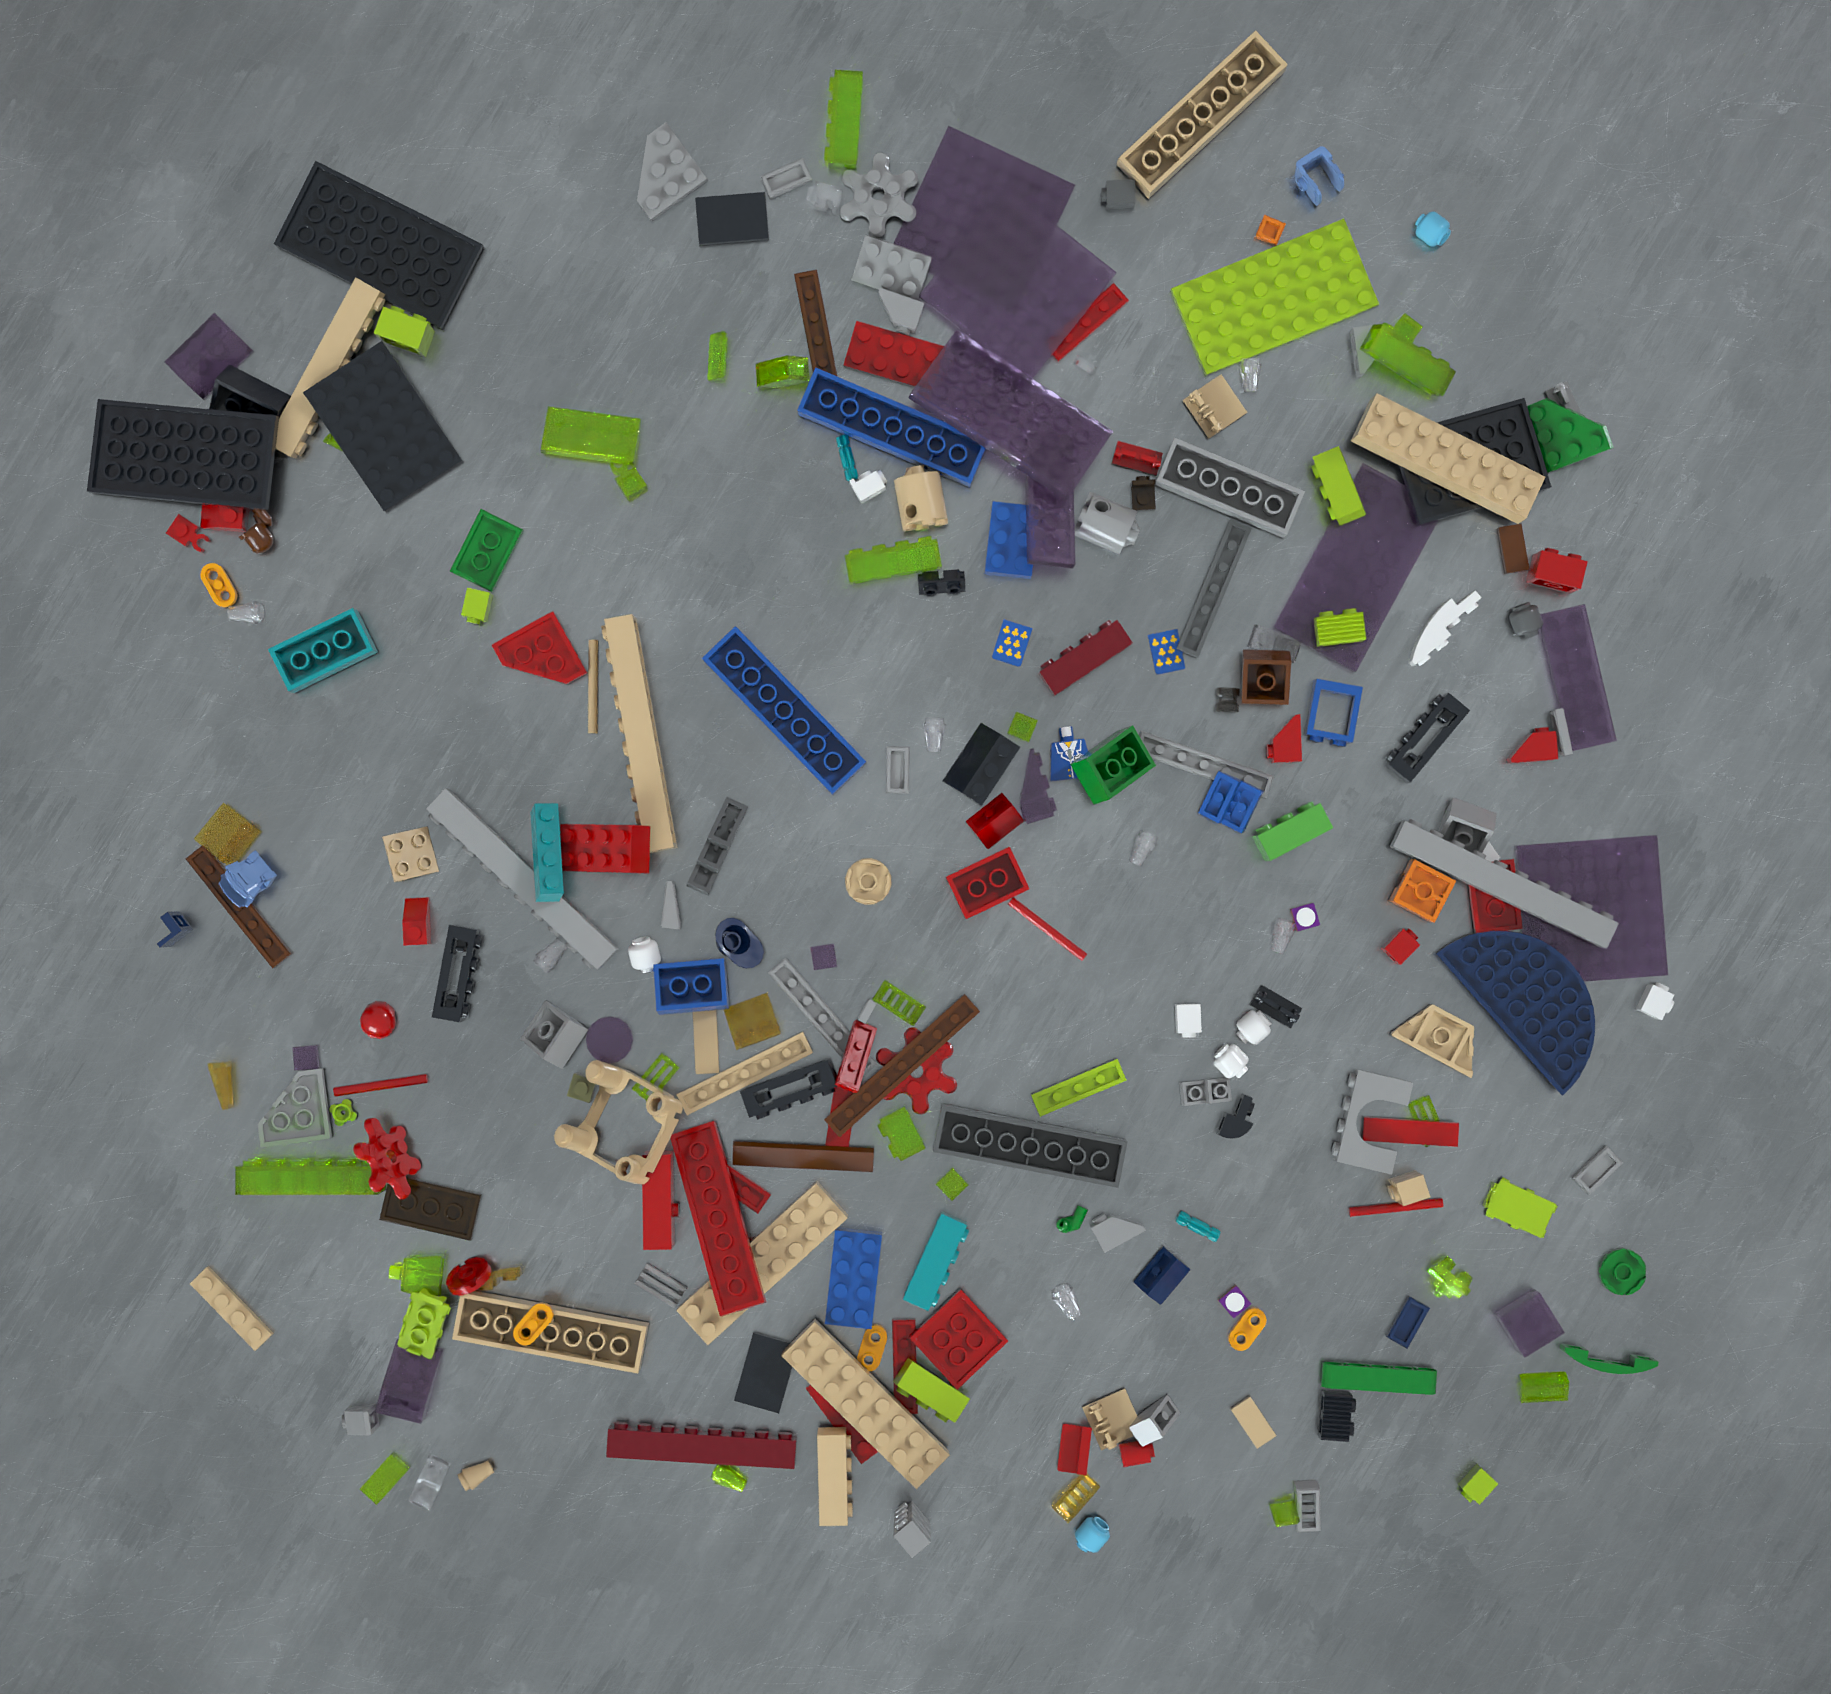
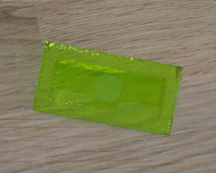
M725 331L710 335L708 381H725L728 335Z
M1566 1372L1520 1374L1521 1403L1568 1401L1569 1380Z

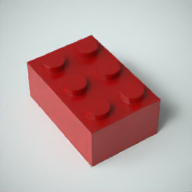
M1010 847L946 877L965 919L1030 889Z

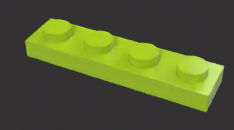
M1116 1058L1031 1094V1097L1041 1117L1127 1080Z

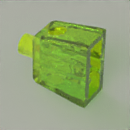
M445 1253L408 1255L403 1260V1266L390 1265L389 1279L401 1280V1291L405 1293L420 1292L422 1288H425L430 1294L441 1296Z

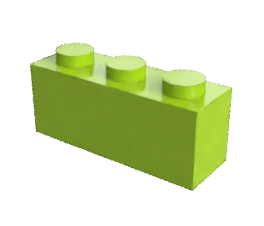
M1337 446L1313 456L1315 465L1311 467L1316 479L1321 478L1323 483L1319 488L1324 500L1328 498L1331 506L1327 507L1331 519H1337L1341 526L1365 516L1366 512L1340 447Z
M909 1358L893 1381L898 1386L896 1391L907 1398L911 1394L917 1398L916 1404L925 1410L931 1407L937 1411L935 1416L946 1423L948 1419L955 1423L970 1400L966 1395Z

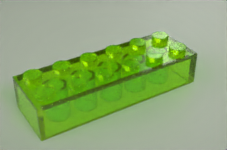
M248 1158V1160H243V1164L235 1166V1195H378L386 1190V1185L380 1192L372 1191L368 1182L371 1176V1167L364 1160L356 1162V1158H342V1160H337V1162H333V1158H318L314 1162H309V1158H295V1160H290V1162H286V1158H271V1160L262 1162V1158Z

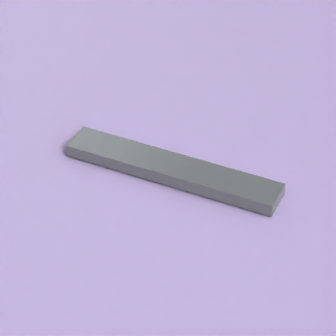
M1144 731L1140 732L1139 736L1153 760L1213 781L1218 771H1221L1263 790L1264 792L1261 797L1267 798L1274 776Z
M787 958L783 959L768 974L843 1058L850 1035L849 1029ZM870 1054L864 1075L878 1064Z

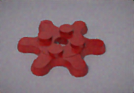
M911 1027L905 1031L904 1048L921 1033L917 1028ZM946 1042L920 1065L923 1068L921 1077L914 1078L909 1075L883 1099L892 1100L898 1094H907L912 1101V1110L916 1114L922 1115L929 1109L928 1095L931 1091L941 1090L947 1094L953 1093L957 1089V1081L953 1077L945 1075L942 1071V1063L953 1054V1046ZM881 1048L876 1053V1061L880 1065H886L899 1052Z
M368 1118L364 1121V1128L369 1136L368 1144L364 1142L356 1143L353 1151L358 1159L368 1162L371 1167V1176L368 1180L369 1186L372 1191L380 1192L388 1183L392 1186L395 1195L399 1199H406L411 1193L406 1175L408 1173L414 1175L421 1168L420 1161L406 1153L407 1144L404 1141L406 1131L402 1126H393L387 1134L378 1119Z

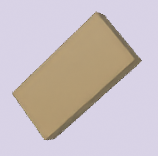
M1250 1395L1230 1408L1257 1449L1276 1437V1434Z

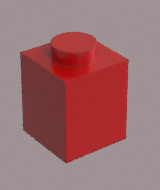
M1399 928L1381 949L1397 965H1401L1420 944L1416 941L1418 936L1409 928L1407 930Z

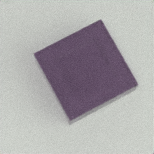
M834 944L811 947L814 970L837 967Z
M317 1045L292 1047L294 1071L319 1068Z

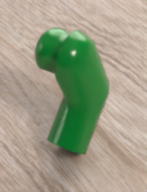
M1077 1205L1073 1216L1061 1218L1057 1221V1229L1062 1233L1080 1229L1088 1209Z

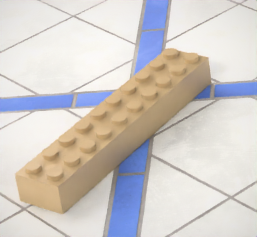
M630 614L604 619L605 625L601 626L604 640L606 639V642L608 641L609 648L606 649V657L608 663L613 666V672H610L612 686L617 688L618 694L614 695L616 709L621 711L622 718H618L620 732L625 733L626 741L622 742L624 755L629 756L630 764L626 765L628 778L633 779L634 788H630L632 801L637 803L638 811H635L636 824L650 826V853L677 848L637 618Z

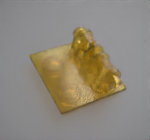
M223 802L194 840L215 855L222 863L229 865L241 857L261 831Z
M767 993L729 1006V1009H723L736 1050L781 1034Z

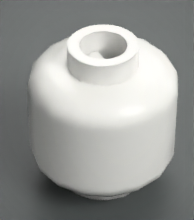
M648 936L634 939L628 948L632 967L641 970L642 973L654 971L653 964H659L661 961L657 942Z
M1250 1010L1237 1021L1236 1025L1239 1031L1236 1034L1245 1044L1249 1041L1251 1044L1257 1045L1271 1033L1269 1026L1272 1023L1260 1010L1257 1012Z
M1226 1043L1214 1054L1216 1058L1214 1065L1226 1078L1234 1076L1240 1078L1248 1070L1246 1065L1249 1058L1235 1044L1228 1045Z

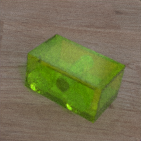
M786 355L756 363L757 387L779 389L809 381L808 358Z
M905 1105L879 1118L881 1123L877 1126L883 1137L888 1136L891 1145L888 1147L894 1158L899 1157L900 1161H903L926 1149Z

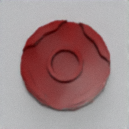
M475 1257L464 1261L465 1265L461 1267L459 1265L455 1266L447 1276L446 1285L453 1295L469 1294L485 1284L492 1271L491 1266L484 1258Z

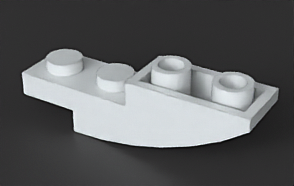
M1476 590L1458 604L1452 598L1447 600L1431 616L1421 630L1411 651L1409 659L1411 666L1416 664L1421 666L1431 658L1429 656L1431 651L1434 649L1439 651L1449 643L1446 639L1451 634L1446 627L1451 629L1461 621L1459 616L1462 613L1466 612L1469 614L1479 606L1476 602L1481 599V596Z

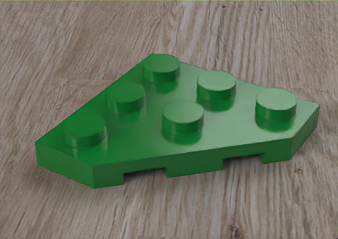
M1548 398L1527 406L1547 473L1614 448L1606 425L1588 419L1584 415L1570 408H1565Z

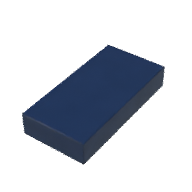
M1408 1295L1386 1337L1408 1349L1430 1307Z

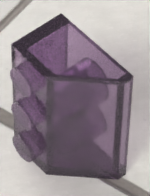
M213 313L165 363L204 400L213 391L215 378L229 364L237 368L253 350L216 313Z

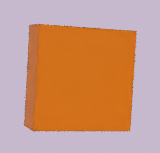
M1264 215L1255 238L1277 246L1286 223Z

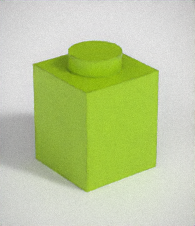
M467 588L461 613L463 617L467 618L466 622L480 625L481 621H488L493 594Z
M1476 1464L1458 1485L1463 1489L1460 1493L1470 1503L1475 1500L1480 1505L1498 1483Z

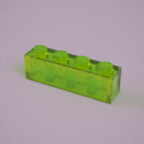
M835 69L834 77H830L829 91H833V100H828V114H831L832 117L831 123L826 125V138H830L829 147L825 146L824 161H828L829 168L857 170L863 71Z
M1388 323L1373 324L1360 350L1431 396H1443L1456 373L1455 370L1449 367L1450 363L1441 358L1436 359L1431 355L1432 352L1429 349L1413 344L1414 340L1409 336L1399 335L1395 332V327Z
M932 536L918 538V542L910 544L909 540L895 542V546L887 548L885 544L872 546V550L864 552L862 548L849 550V554L845 555L850 585L942 569L937 539H932Z

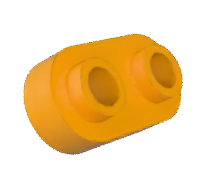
M215 563L206 564L202 568L200 576L210 596L218 606L224 608L231 607L237 601V591L224 568ZM213 572L218 573V577L215 580L211 579ZM224 592L229 593V598L227 600H223L222 598Z
M544 1302L535 1304L514 1328L513 1336L516 1342L521 1345L533 1343L554 1317L552 1307ZM539 1310L545 1311V1318H540L538 1316ZM524 1328L530 1330L529 1336L523 1335L522 1330Z
M1251 1307L1242 1314L1228 1334V1341L1235 1350L1244 1351L1251 1346L1266 1325L1264 1312L1259 1308ZM1257 1316L1259 1318L1257 1324L1251 1323L1252 1317ZM1239 1335L1245 1336L1244 1342L1238 1343L1237 1337Z
M873 1324L872 1329L865 1330L857 1355V1360L868 1371H873L879 1366L887 1341L885 1328L878 1324ZM877 1333L880 1339L873 1341L871 1335ZM866 1356H871L873 1358V1362L867 1364L864 1361V1358Z

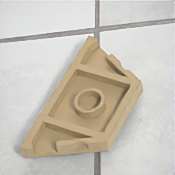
M1430 1004L1391 1032V1036L1472 1078L1474 1026Z

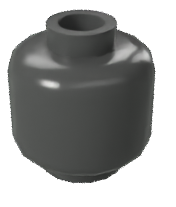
M1526 602L1512 608L1513 612L1510 614L1509 619L1515 634L1519 636L1525 635L1526 639L1538 635V629L1544 624L1538 607L1531 605L1530 602Z

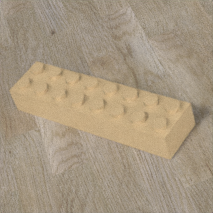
M1254 31L1118 158L1117 166L1130 180H1135V185L1149 199L1285 72L1288 64L1257 31Z
M1378 393L1370 399L1351 439V442L1517 524L1527 518L1545 479V476Z
M818 1181L811 1185L750 1241L764 1294L848 1218V1214ZM708 1279L679 1305L676 1311L702 1340L709 1345L747 1309L721 1317L710 1279Z
M473 1291L460 1296L453 1340L632 1373H639L641 1369L649 1326L647 1322L550 1305L554 1312L552 1321L533 1343L521 1345L514 1339V1328L528 1311L539 1302ZM539 1310L538 1316L540 1318H545V1311ZM524 1328L522 1330L523 1335L529 1336L530 1330Z
M816 1319L782 1352V1357L916 1489L950 1456L949 1450Z

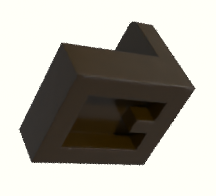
M1137 476L1136 480L1131 481V506L1133 510H1156L1155 479L1150 480V476Z

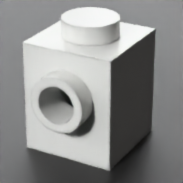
M1656 982L1655 985L1647 984L1635 1009L1655 1019L1662 1020L1665 1013H1669L1674 1005L1672 1000L1674 994L1668 992L1669 987Z
M1199 1003L1175 1004L1176 1033H1182L1183 1038L1196 1037V1033L1202 1032L1201 1007Z

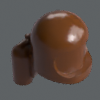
M254 509L252 512L256 524L239 536V539H244L252 549V552L261 554L269 550L273 544V536L266 527L272 526V518L266 510Z

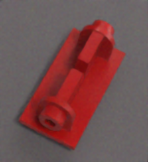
M1118 441L1112 464L1157 476L1163 453Z

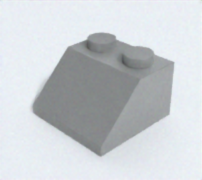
M1453 797L1444 813L1438 832L1444 835L1442 839L1451 842L1453 839L1465 845L1464 849L1471 853L1473 849L1483 853L1494 833L1497 813Z
M545 1000L520 1040L542 1059L563 1069L588 1029L576 1019Z

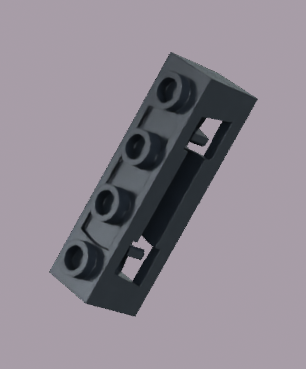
M1449 692L1443 696L1439 694L1431 703L1433 706L1432 710L1428 714L1424 712L1416 721L1418 724L1417 728L1413 732L1409 730L1401 740L1403 745L1398 750L1394 748L1386 758L1389 762L1385 766L1405 783L1412 782L1470 711ZM1441 710H1444V712L1437 719L1442 724L1447 723L1449 718L1453 716L1448 725L1438 730L1418 756L1411 752L1406 755L1405 759L1402 758L1408 750L1413 749L1436 722L1437 719L1435 717ZM1419 757V760L1411 768L1412 763Z
M449 925L432 1018L463 1022V1018L468 1017L470 1005L466 1004L468 995L472 994L474 981H471L472 972H476L478 958H475L476 948L480 949L482 943V935H479V929ZM466 942H468L467 953L462 959L456 994H459L457 1006L455 1007L457 995H446V991H450L457 954L453 952L454 947L457 952H466L465 947Z
M831 1058L744 1088L740 1091L749 1118L756 1116L758 1120L769 1116L770 1110L778 1108L780 1112L791 1108V1103L799 1100L800 1104L813 1100V1095L822 1093V1096L836 1092L835 1087L837 1086L834 1084L837 1075ZM819 1070V1073L811 1075L808 1079L811 1085L821 1082L822 1085L814 1088L808 1086L772 1100V1103L763 1105L762 1102L772 1099L770 1090L804 1079L808 1076V1073ZM768 1088L769 1090L761 1094L757 1093L758 1091Z

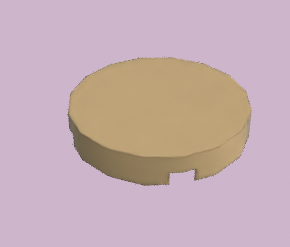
M872 858L861 859L848 869L845 877L846 889L856 902L865 905L875 904L882 901L889 893L891 875L888 868L882 862Z

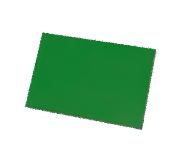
M480 509L450 572L493 593L524 530Z

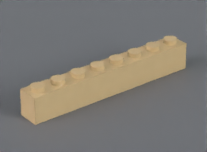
M357 278L354 279L279 418L276 441L277 450L295 459L298 455L301 456L307 446L305 442L308 436L313 435L318 426L316 421L319 418L303 392L350 362L349 360L353 353H357L362 345V336L371 329L374 322L372 318L375 312H379L384 305V293Z

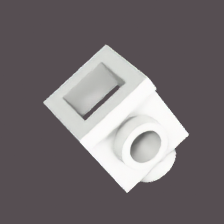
M869 470L858 477L859 481L855 482L854 479L849 481L861 504L886 490L884 484L887 483V480L881 470L873 473Z

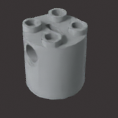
M1089 492L1085 505L1089 507H1083L1078 519L1082 523H1076L1072 535L1119 555L1123 547L1134 545L1141 529L1138 527L1135 519L1138 511Z

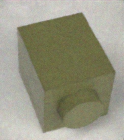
M576 1072L573 1074L567 1096L590 1103L593 1100L597 1084L589 1082L585 1074Z

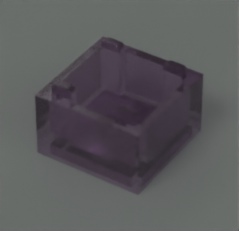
M1535 1289L1495 1313L1518 1353L1524 1358L1565 1333L1540 1292Z

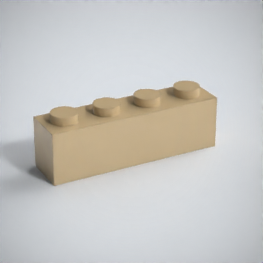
M818 1427L819 1526H848V1517H853V1504L848 1503V1495H852V1480H847V1472H852L851 1458H847V1449H851V1435H846V1427Z

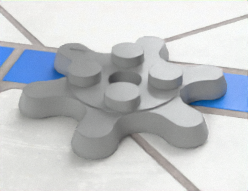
M882 152L877 153L873 157L872 170L867 174L861 175L852 169H848L842 174L843 184L853 190L854 197L850 202L844 204L839 211L840 217L845 221H851L858 216L866 217L869 221L868 233L876 238H881L885 234V224L890 217L897 216L906 222H910L916 217L915 207L904 200V194L907 189L914 187L919 179L918 174L913 170H907L900 175L892 174L889 171V157ZM883 189V198L880 200L873 199V191Z

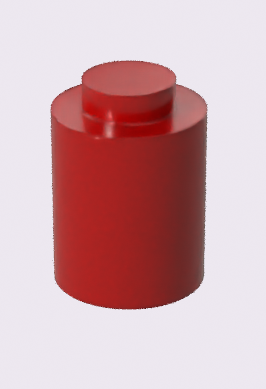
M1138 1441L1119 1444L1123 1468L1151 1463V1458L1155 1457L1153 1443L1143 1447Z

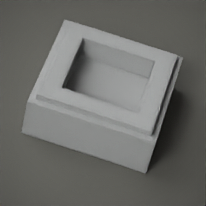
M868 999L858 1020L866 1024L877 1002Z

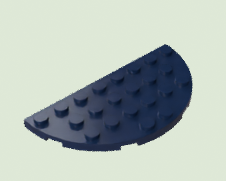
M1505 930L1470 934L1455 940L1438 951L1436 954L1563 1096L1578 1080L1591 1055L1595 1037V1014L1591 996L1584 980L1573 964L1562 953L1546 942L1530 935Z

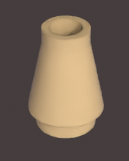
M487 1460L484 1463L461 1469L462 1472L457 1475L463 1488L467 1491L475 1489L494 1471Z

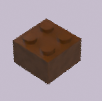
M1243 649L1241 703L1289 705L1290 651Z

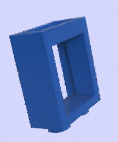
M1315 679L1312 686L1304 735L1310 736L1309 740L1323 743V739L1333 740L1332 745L1346 747V743H1353L1363 687ZM1320 691L1353 697L1346 735L1314 729Z

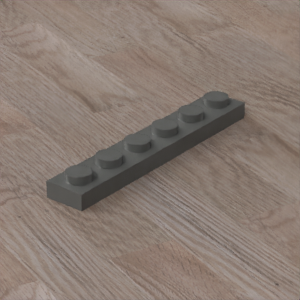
M1232 519L1229 520L1176 650L1196 658L1199 657L1251 532V527Z

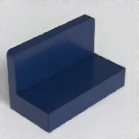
M179 911L166 912L160 917L171 933L159 941L157 945L159 948L171 947L193 930Z
M1163 1246L1133 1283L1161 1305L1188 1274L1190 1268Z

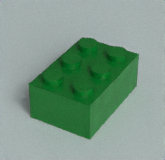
M1133 725L1116 731L1070 764L1093 805L1110 800L1156 766Z

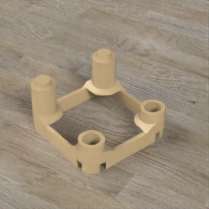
M594 1060L586 1068V1078L589 1082L599 1085L597 1096L585 1120L578 1127L563 1124L557 1128L554 1135L555 1143L559 1147L576 1151L613 1172L620 1180L640 1185L645 1184L650 1179L646 1177L647 1172H654L679 1121L674 1116L676 1113H682V1103L674 1098L673 1095L629 1070ZM629 1079H632L654 1092L647 1099L646 1109L657 1122L662 1124V1127L646 1159L639 1155H630L620 1158L616 1165H613L594 1153L598 1143V1136L594 1128L611 1094L620 1093L626 1087ZM662 1100V1106L658 1110V1103ZM629 1164H630V1165H631V1169H630L629 1174L627 1175L626 1170H627V1167H628Z

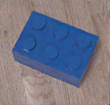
M992 502L984 574L1031 579L1039 506Z
M724 958L653 964L656 1011L659 1015L729 1009L727 970Z

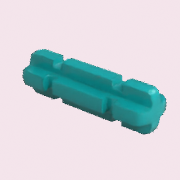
M848 435L838 436L836 441L838 447H840L839 453L843 469L846 470L844 471L846 480H855L858 478L857 469L854 468L855 461L852 449L849 447Z
M1183 1211L1176 1218L1178 1224L1186 1225L1188 1229L1203 1237L1207 1236V1239L1216 1242L1221 1232L1218 1229L1210 1228V1225L1193 1216L1191 1218L1189 1214Z

